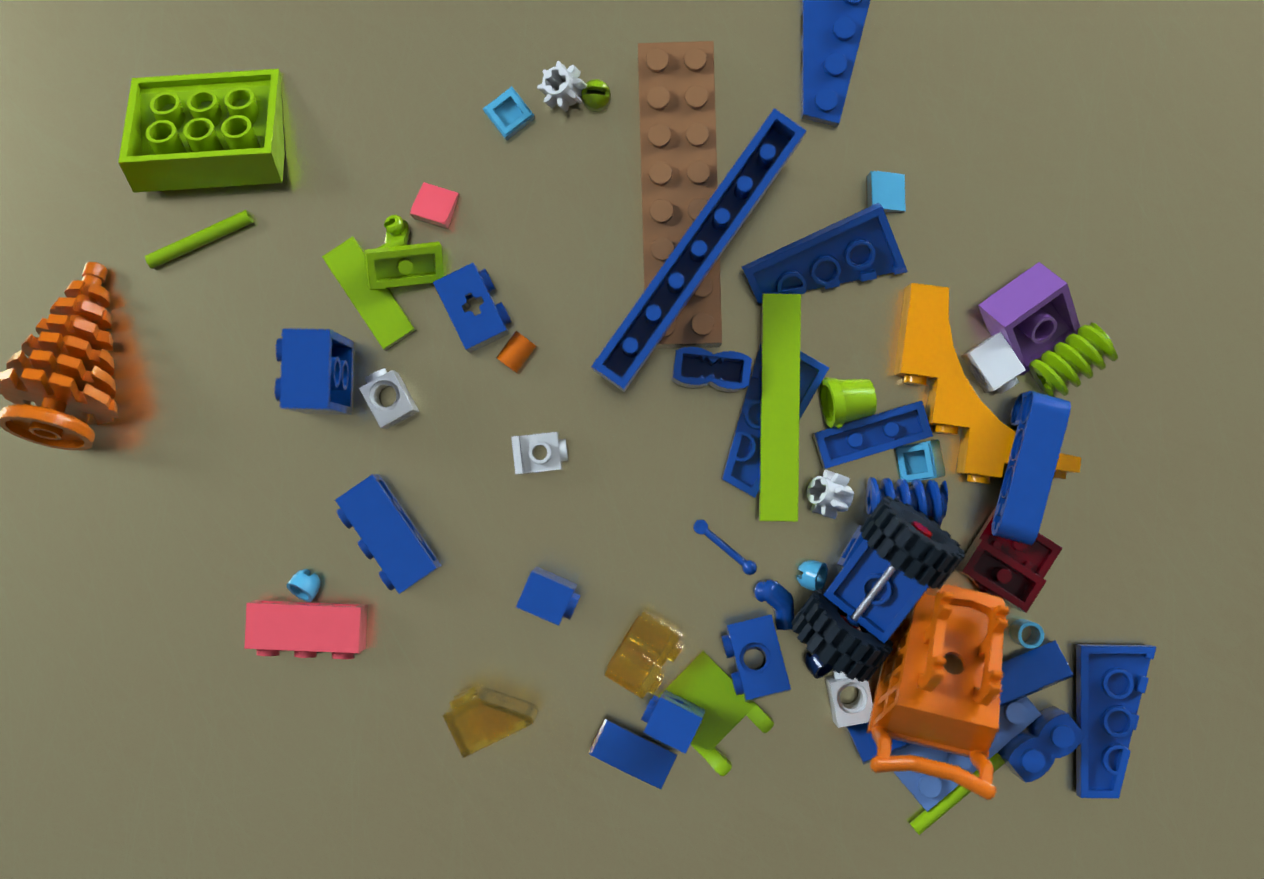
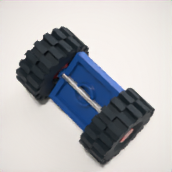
M883 497L860 528L861 536L864 539L828 589L826 591L818 589L811 594L792 620L791 624L794 625L792 629L795 633L799 634L797 636L799 641L808 645L806 649L811 654L816 653L822 663L825 665L827 663L833 666V670L839 674L844 672L849 679L853 680L856 678L859 682L869 681L893 650V643L889 640L929 587L940 589L965 557L963 549L959 548V543L951 539V535L947 531L939 528V524L934 520H929L921 511L917 512L913 506L907 503L903 504L897 498Z

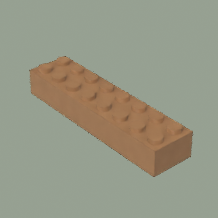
M713 41L638 43L644 291L718 188ZM720 257L655 349L721 346Z

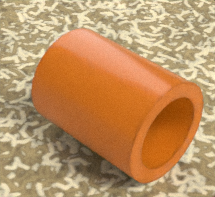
M515 331L496 358L518 373L537 346Z

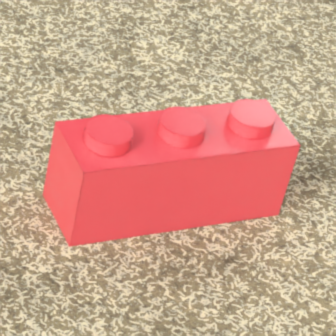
M273 600L248 602L246 605L244 649H257L256 655L279 656L280 650L294 651V657L314 658L317 657V652H332L333 659H354L355 653H360L366 649L368 604Z

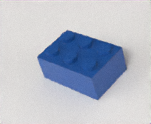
M282 328V338H278L276 342V358L278 362H281V378H277L275 381L276 401H280V408L305 414L352 415L354 341L331 329Z

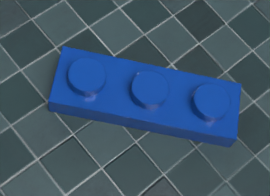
M922 400L845 423L840 429L833 427L813 433L823 469L933 436Z

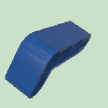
M1034 391L1018 395L1011 414V425L1016 426L1017 430L992 521L991 532L993 536L1030 546L1035 542L1040 530L1070 416V401Z

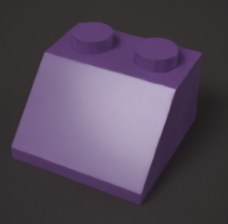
M1040 262L978 305L986 328L991 336L1001 332L1026 369L1020 374L1021 376L1030 371L1029 364L1035 359L1041 360L1042 354L1048 350L1053 352L1055 344L1059 342L1065 343L1066 337L1072 333L1077 334L1080 328L1068 284Z

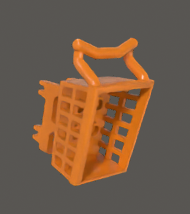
M943 585L935 596L924 594L889 640L893 643V650L881 665L866 732L872 734V738L877 745V755L870 761V767L873 772L913 771L953 781L986 800H991L995 797L996 787L992 785L994 768L988 757L989 749L999 730L1001 679L1003 678V636L1008 626V620L1005 618L1010 610V607L1005 606L1002 598L953 585ZM948 654L959 657L963 663L962 673L951 674L946 671L944 665L947 659L943 657ZM892 739L968 757L972 765L979 771V777L959 766L915 755L890 756Z

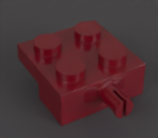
M995 507L955 570L971 579L977 588L980 589V592L998 596L1017 610L1027 613L1047 582L1043 578L1061 552L1062 547L1038 533L1035 542L1031 546L993 536L991 528Z

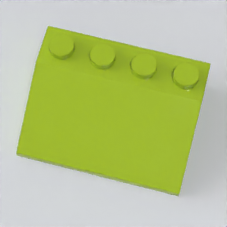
M279 69L132 78L118 163L133 193L282 183L285 149L281 73Z

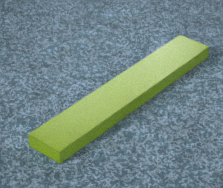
M801 294L762 295L759 521L798 522Z

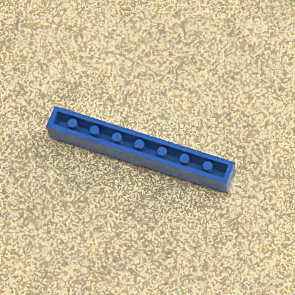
M773 109L592 364L593 371L623 392L627 389L799 146L807 130L777 109Z

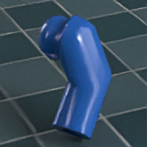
M767 580L766 582H759L755 587V597L760 602L766 601L775 609L776 629L791 630L794 626L791 624L794 619V600L792 594L777 581Z

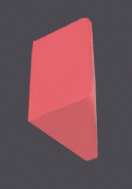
M423 182L412 205L410 215L414 219L449 229L459 193Z

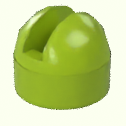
M599 79L588 81L586 83L587 88L581 91L584 106L595 112L604 110L611 101L609 86ZM587 91H605V96L599 94H587Z

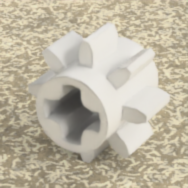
M557 61L556 67L542 71L544 74L542 84L538 85L537 88L543 94H546L544 102L548 106L553 108L558 104L563 111L567 112L569 106L575 103H582L580 98L581 91L587 88V84L578 78L581 72L574 65L566 69L560 61Z
M824 470L823 477L817 476L813 478L807 488L808 500L813 503L810 510L832 519H836L837 512L848 511L854 495L852 489L847 485L850 478L829 470Z

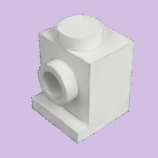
M558 432L511 437L515 474L517 475L563 470L562 462L568 461L566 439H559ZM543 445L547 449V456L543 460H537L533 455L535 447Z

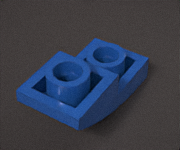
M606 719L588 753L659 789H662L677 757V754Z

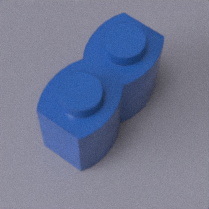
M698 347L680 348L676 350L674 356L672 381L688 388H700L710 385L724 392L741 391L749 386L752 358L735 351L712 354L708 350Z
M1055 706L1041 710V716L997 752L1012 773L1025 783L1042 777L1051 768L1056 758L1064 757L1073 752L1081 744L1085 736L1071 716Z

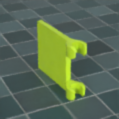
M704 651L665 689L706 710L690 745L720 776H725L731 770L732 764L716 748V745L745 716L763 733L769 732L774 726L773 719L753 700L745 702L743 694L736 696L732 679Z

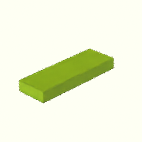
M353 236L322 256L384 350H387L416 331L389 288L369 289L365 253Z

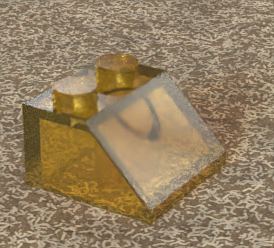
M472 686L456 694L454 699L449 701L450 707L443 714V718L464 758L534 724L539 710L536 704L487 687L476 691L475 687Z

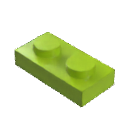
M439 241L364 250L367 281L370 290L433 283L444 277L442 245Z

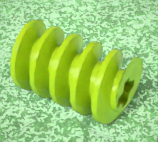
M1091 322L1089 325L1081 326L1077 334L1072 333L1068 335L1065 343L1059 342L1055 344L1053 352L1049 350L1044 352L1041 360L1035 359L1031 361L1029 369L1039 387L1047 395L1054 396L1053 391L1057 390L1063 396L1069 394L1065 384L1067 381L1075 387H1079L1081 385L1079 373L1090 379L1093 377L1090 365L1093 364L1099 370H1103L1106 368V364L1102 357L1105 355L1113 362L1118 359V355L1109 336L1101 327Z

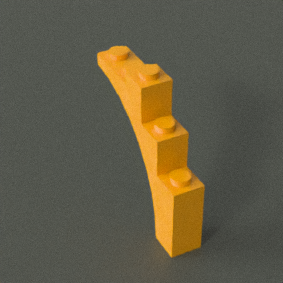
M911 283L904 290L894 376L904 377L903 383L925 386L926 381L930 380L926 411L929 424L936 426V433L958 435V429H961L956 473L966 474V482L990 484V478H1002L1004 465L1007 468L1016 432L1001 422L980 400L964 375L953 346L949 322V288ZM1060 453L1053 478L1066 479L1067 473H1080L1081 457Z

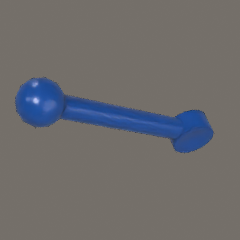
M697 520L694 523V531L697 534H704L738 562L745 574L753 575L757 571V565L754 561L744 559L708 529L706 521Z

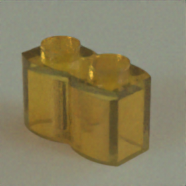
M643 607L606 666L604 676L643 699L647 692L654 694L664 678V674L660 672L667 659L674 662L684 646V642L680 641L682 631Z

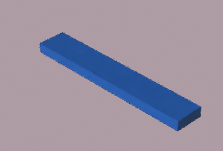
M1056 640L1002 662L1003 678L1001 679L1000 707L1073 676V672ZM868 723L848 727L849 734L863 765L869 763L877 755V745L872 738V734L866 733ZM892 739L891 753L912 744Z

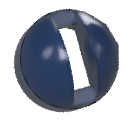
M807 652L805 654V664L814 678H821L833 669V666L827 663L825 665L822 663L816 653L811 655Z

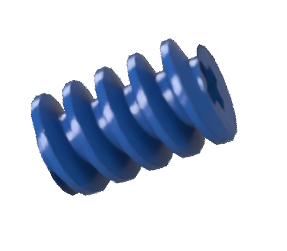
M870 477L868 479L865 497L867 515L874 511L883 497L890 496L892 499L897 498L901 500L903 504L907 503L913 506L914 510L917 512L921 511L927 518L933 517V520L940 525L939 528L941 527L943 518L946 516L948 503L946 481H943L939 487L935 480H929L924 487L919 479L913 480L910 486H908L905 479H898L895 486H893L889 478H884L878 487L875 478Z

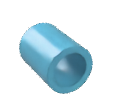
M1018 619L1010 625L1009 636L1014 643L1025 648L1034 649L1042 644L1044 631L1035 622ZM1029 626L1031 635L1027 640L1023 641L1022 631Z

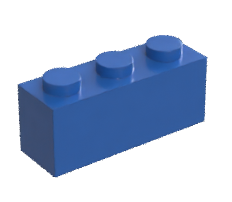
M379 474L370 475L335 499L340 507L336 510L339 518L347 528L354 527L361 538L357 541L360 549L368 559L375 558L382 568L379 576L389 590L396 589L400 594L442 566Z

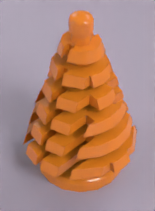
M88 262L85 264L82 273L83 280L72 281L64 291L67 298L58 297L57 301L50 308L51 314L48 319L42 318L36 326V332L40 335L39 338L33 337L31 333L21 344V351L14 353L7 362V370L0 372V394L6 400L14 403L0 411V427L3 430L36 444L64 450L84 451L92 448L95 437L94 431L87 425L89 414H93L97 425L112 422L114 418H118L117 403L113 399L116 395L115 380L111 377L115 370L114 358L106 351H113V340L111 334L107 332V329H111L112 322L111 314L105 309L110 306V297L107 289L102 287L108 273L107 268L103 264L98 262ZM31 402H35L36 406L30 405Z

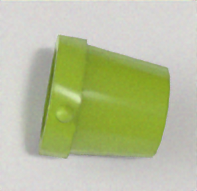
M826 377L820 384L819 399L824 421L830 428L837 427L840 429L844 423L875 414L877 399L873 383L870 379L838 380Z

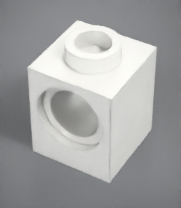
M1001 332L990 336L961 356L985 393L995 391L996 389L999 394L1006 392L1019 383L1016 376L1026 370Z
M383 368L370 374L365 378L367 384L359 388L380 428L389 429L420 412L399 373L394 370L387 372ZM391 386L396 391V400L391 406L384 407L380 403L379 395L384 388Z
M833 670L834 676L825 677L833 722L838 728L868 723L873 705L869 682L866 680L859 682L856 678L852 680L847 678L844 672L839 674ZM848 686L857 687V699L850 704L841 703L840 695L843 689Z

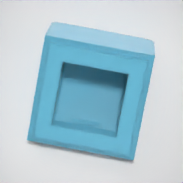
M870 171L867 175V207L879 203L882 205L884 212H905V174Z
M938 439L895 448L900 477L905 479L907 483L915 479L921 481L945 476V467Z

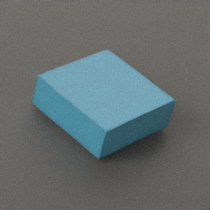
M510 87L483 108L484 113L506 141L535 119L534 114L513 87Z

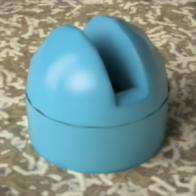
M815 560L803 562L798 570L803 572L802 575H797L799 584L811 591L823 589L828 575L827 564Z
M303 569L295 573L286 586L296 597L312 602L320 589L321 580L316 573L310 576V570Z

